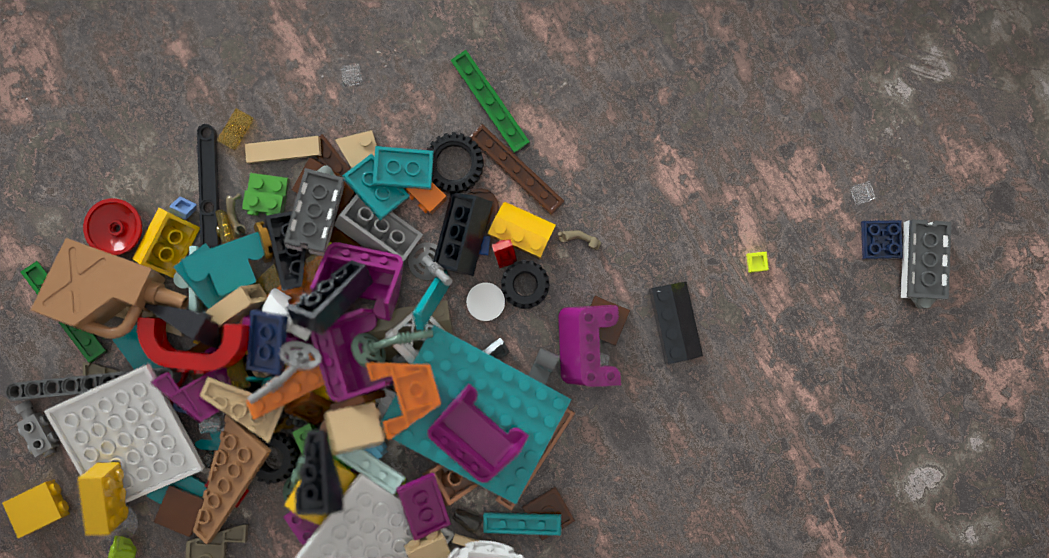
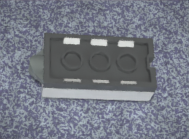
M323 166L317 171L305 168L284 240L287 248L298 251L306 248L311 254L324 256L345 186L344 178L335 176L329 166Z
M914 219L903 222L901 298L911 299L917 308H930L936 300L949 299L951 222L934 221L928 223V220Z

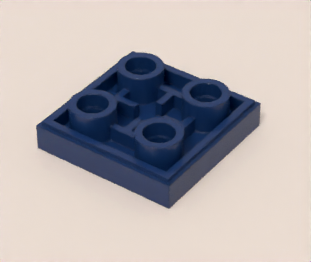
M901 220L861 221L862 259L903 258Z

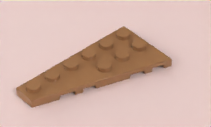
M227 414L224 420L226 422L224 431H221L219 437L221 439L219 449L215 451L208 476V488L204 490L202 509H199L193 532L205 544L213 541L272 451L244 425Z

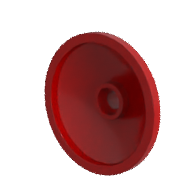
M116 198L104 199L93 205L87 212L83 223L84 237L90 247L115 256L122 255L130 251L139 241L142 233V220L136 208L130 203ZM117 226L121 228L119 232L116 231Z

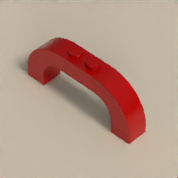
M138 317L137 319L138 339L144 353L156 364L168 368H177V372H189L190 369L194 370L195 374H207V371L226 369L238 363L248 350L250 325L224 324V336L219 349L214 353L180 351L172 347L166 336V322L161 318Z

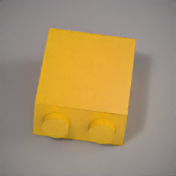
M55 479L44 482L2 503L18 539L70 515L68 511L69 506L60 493L61 488L55 482Z

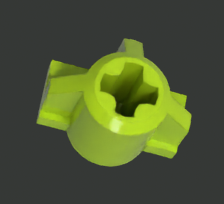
M115 536L108 558H135L137 548L130 538Z

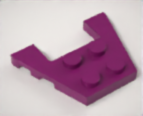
M211 347L204 353H214L218 349ZM228 368L212 370L181 389L177 387L168 372L150 382L156 389L199 423L221 411L200 397L207 378L209 377L232 386Z

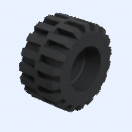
M531 260L514 262V264L507 267L501 279V289L504 297L513 306L521 309H530L538 306L546 298L550 286L549 277L545 269L540 264ZM528 273L536 279L537 287L533 294L522 296L515 291L514 281L520 274Z
M273 433L269 443L259 437L258 439L268 448L275 447L282 453L283 463L279 469H274L268 466L265 461L255 477H258L257 481H265V484H276L290 477L297 468L298 454H301L300 449H296L298 444L296 442L293 443V438L290 436L286 437L284 433Z

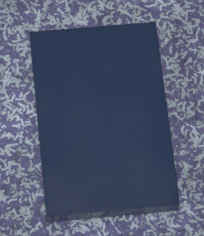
M251 310L247 355L248 370L278 376L284 373L285 362L280 356V350L287 339L288 315Z

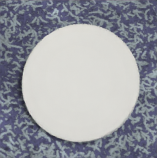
M480 283L469 291L466 303L473 317L481 321H490L502 313L505 306V298L501 289L496 285Z

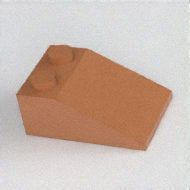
M439 463L422 473L423 476L432 472L435 474L445 506H450L479 486Z

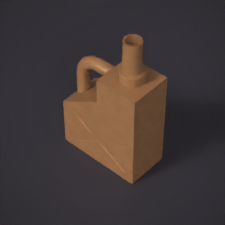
M66 238L31 307V311L90 334L108 339H116L125 336L133 329L142 311L150 313L144 307L145 304L157 305L160 303L173 308L186 309L189 297L165 288L163 283L166 278L151 268ZM130 306L125 319L117 327L103 325Z

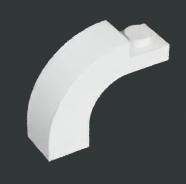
M276 288L272 289L262 307V311L288 315L287 332L289 331L307 341L311 336V331L294 325L285 309L292 297Z

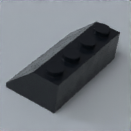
M451 193L433 262L438 263L444 270L474 276L491 212L492 201L476 195Z
M687 281L649 289L665 364L702 357L703 353Z

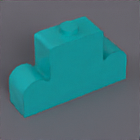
M255 232L181 259L187 276L192 281H202L209 274L217 295L221 296L234 292L241 286H247L256 282L248 259L252 261L262 258L264 251L259 233Z

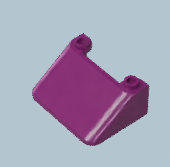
M468 384L430 426L427 433L431 441L476 480L486 483L520 453L529 435L519 428H513L508 433L503 431L473 404L478 398V393L473 386Z

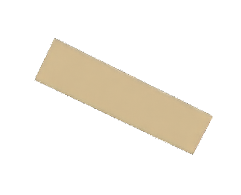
M312 136L245 144L246 163L252 164L321 156L320 137Z

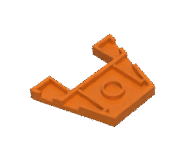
M366 363L371 381L392 376L403 416L383 421L388 440L441 404L430 364Z

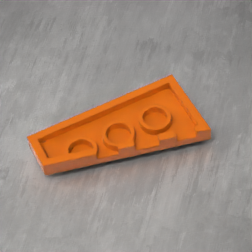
M308 354L310 361H315L314 357ZM288 365L284 369V372L290 367V365ZM320 365L308 370L299 369L283 384V387H279L278 390L275 389L274 393L271 391L253 404L246 400L245 402L253 419H257L324 386L325 382Z

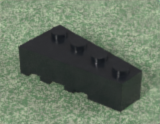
M351 260L331 274L332 278L330 280L321 281L317 284V289L309 295L305 293L300 296V301L295 305L290 303L286 306L285 309L293 324L323 335L373 283L366 264Z

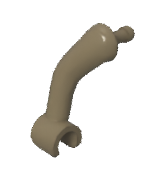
M240 194L233 198L231 196L226 198L227 215L233 227L232 235L235 238L240 236L237 230L242 234L246 232L245 226L239 224L235 214V200L241 198Z
M579 230L558 233L561 242L582 239L589 242L588 247L594 250H598L601 245V241L596 237Z

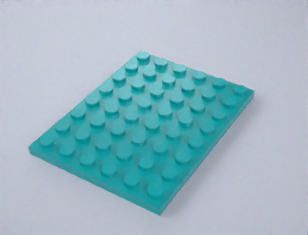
M433 325V337L426 338L413 364H430L441 404L391 439L517 504L572 399ZM468 384L473 386L478 393V398L473 404L503 431L508 433L513 428H519L529 435L520 453L486 483L476 480L431 441L427 433L430 426ZM397 393L382 418L380 427L384 428L383 421L403 416Z

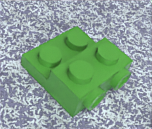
M250 173L248 190H245L242 209L247 211L248 215L258 216L259 213L266 215L284 213L289 179Z

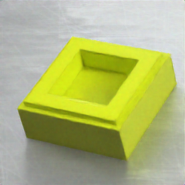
M767 251L746 254L748 273L769 270Z

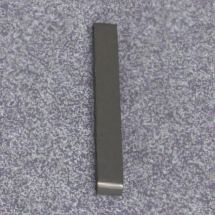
M153 368L156 377L169 372L175 384L181 379V372H177V368ZM131 371L11 383L7 386L5 393L10 400L82 394L111 381L112 378L116 379Z

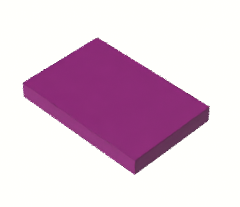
M433 472L396 488L414 541L451 525Z

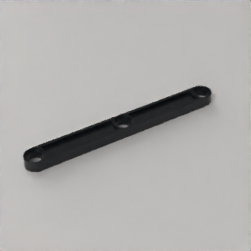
M202 124L197 129L200 247L206 243L211 249L221 245L217 132L211 125ZM206 128L211 129V135L208 138L202 136V132ZM207 203H213L214 210L210 213L205 211Z

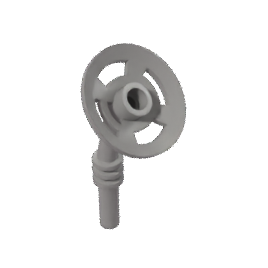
M425 242L415 246L408 258L411 272L422 280H433L435 277H438L445 285H451L452 279L429 256V253L435 256V252L431 251L430 248L436 250L437 245ZM423 248L424 252L418 256V259L413 258L415 253ZM419 263L425 266V269L421 268ZM414 265H416L419 270L424 272V275L418 273L414 268Z
M292 341L285 343L281 347L280 356L290 367L279 377H274V379L270 380L271 382H267L266 386L248 397L249 402L253 404L271 391L274 393L275 389L278 390L279 387H283V384L299 369L308 370L317 367L321 361L319 351L304 342ZM285 354L289 356L290 362L286 359ZM308 354H311L315 361H310Z

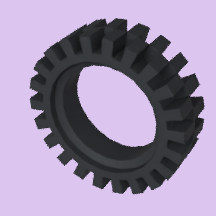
M452 132L449 135L445 133L443 137L438 136L435 142L432 141L430 143L431 146L426 149L434 151L432 182L440 190L447 191L448 193L465 192L468 188L474 187L475 183L480 180L484 167L482 152L477 143L462 133L459 135L456 132ZM452 146L461 147L466 150L471 156L472 161L468 174L458 180L446 179L437 170L436 162L439 154L444 149Z

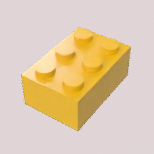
M120 462L96 463L78 478L86 535H110L128 516V507L125 502L126 490L123 487L124 473Z

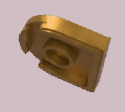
M256 222L254 230L260 236L264 251L262 258L264 263H268L273 258V252H269L268 249L272 245L267 228H263L264 222Z

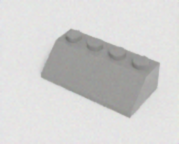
M357 194L342 211L334 224L336 228L364 248L397 254L401 256L403 262L423 236L422 233L393 212L380 221Z

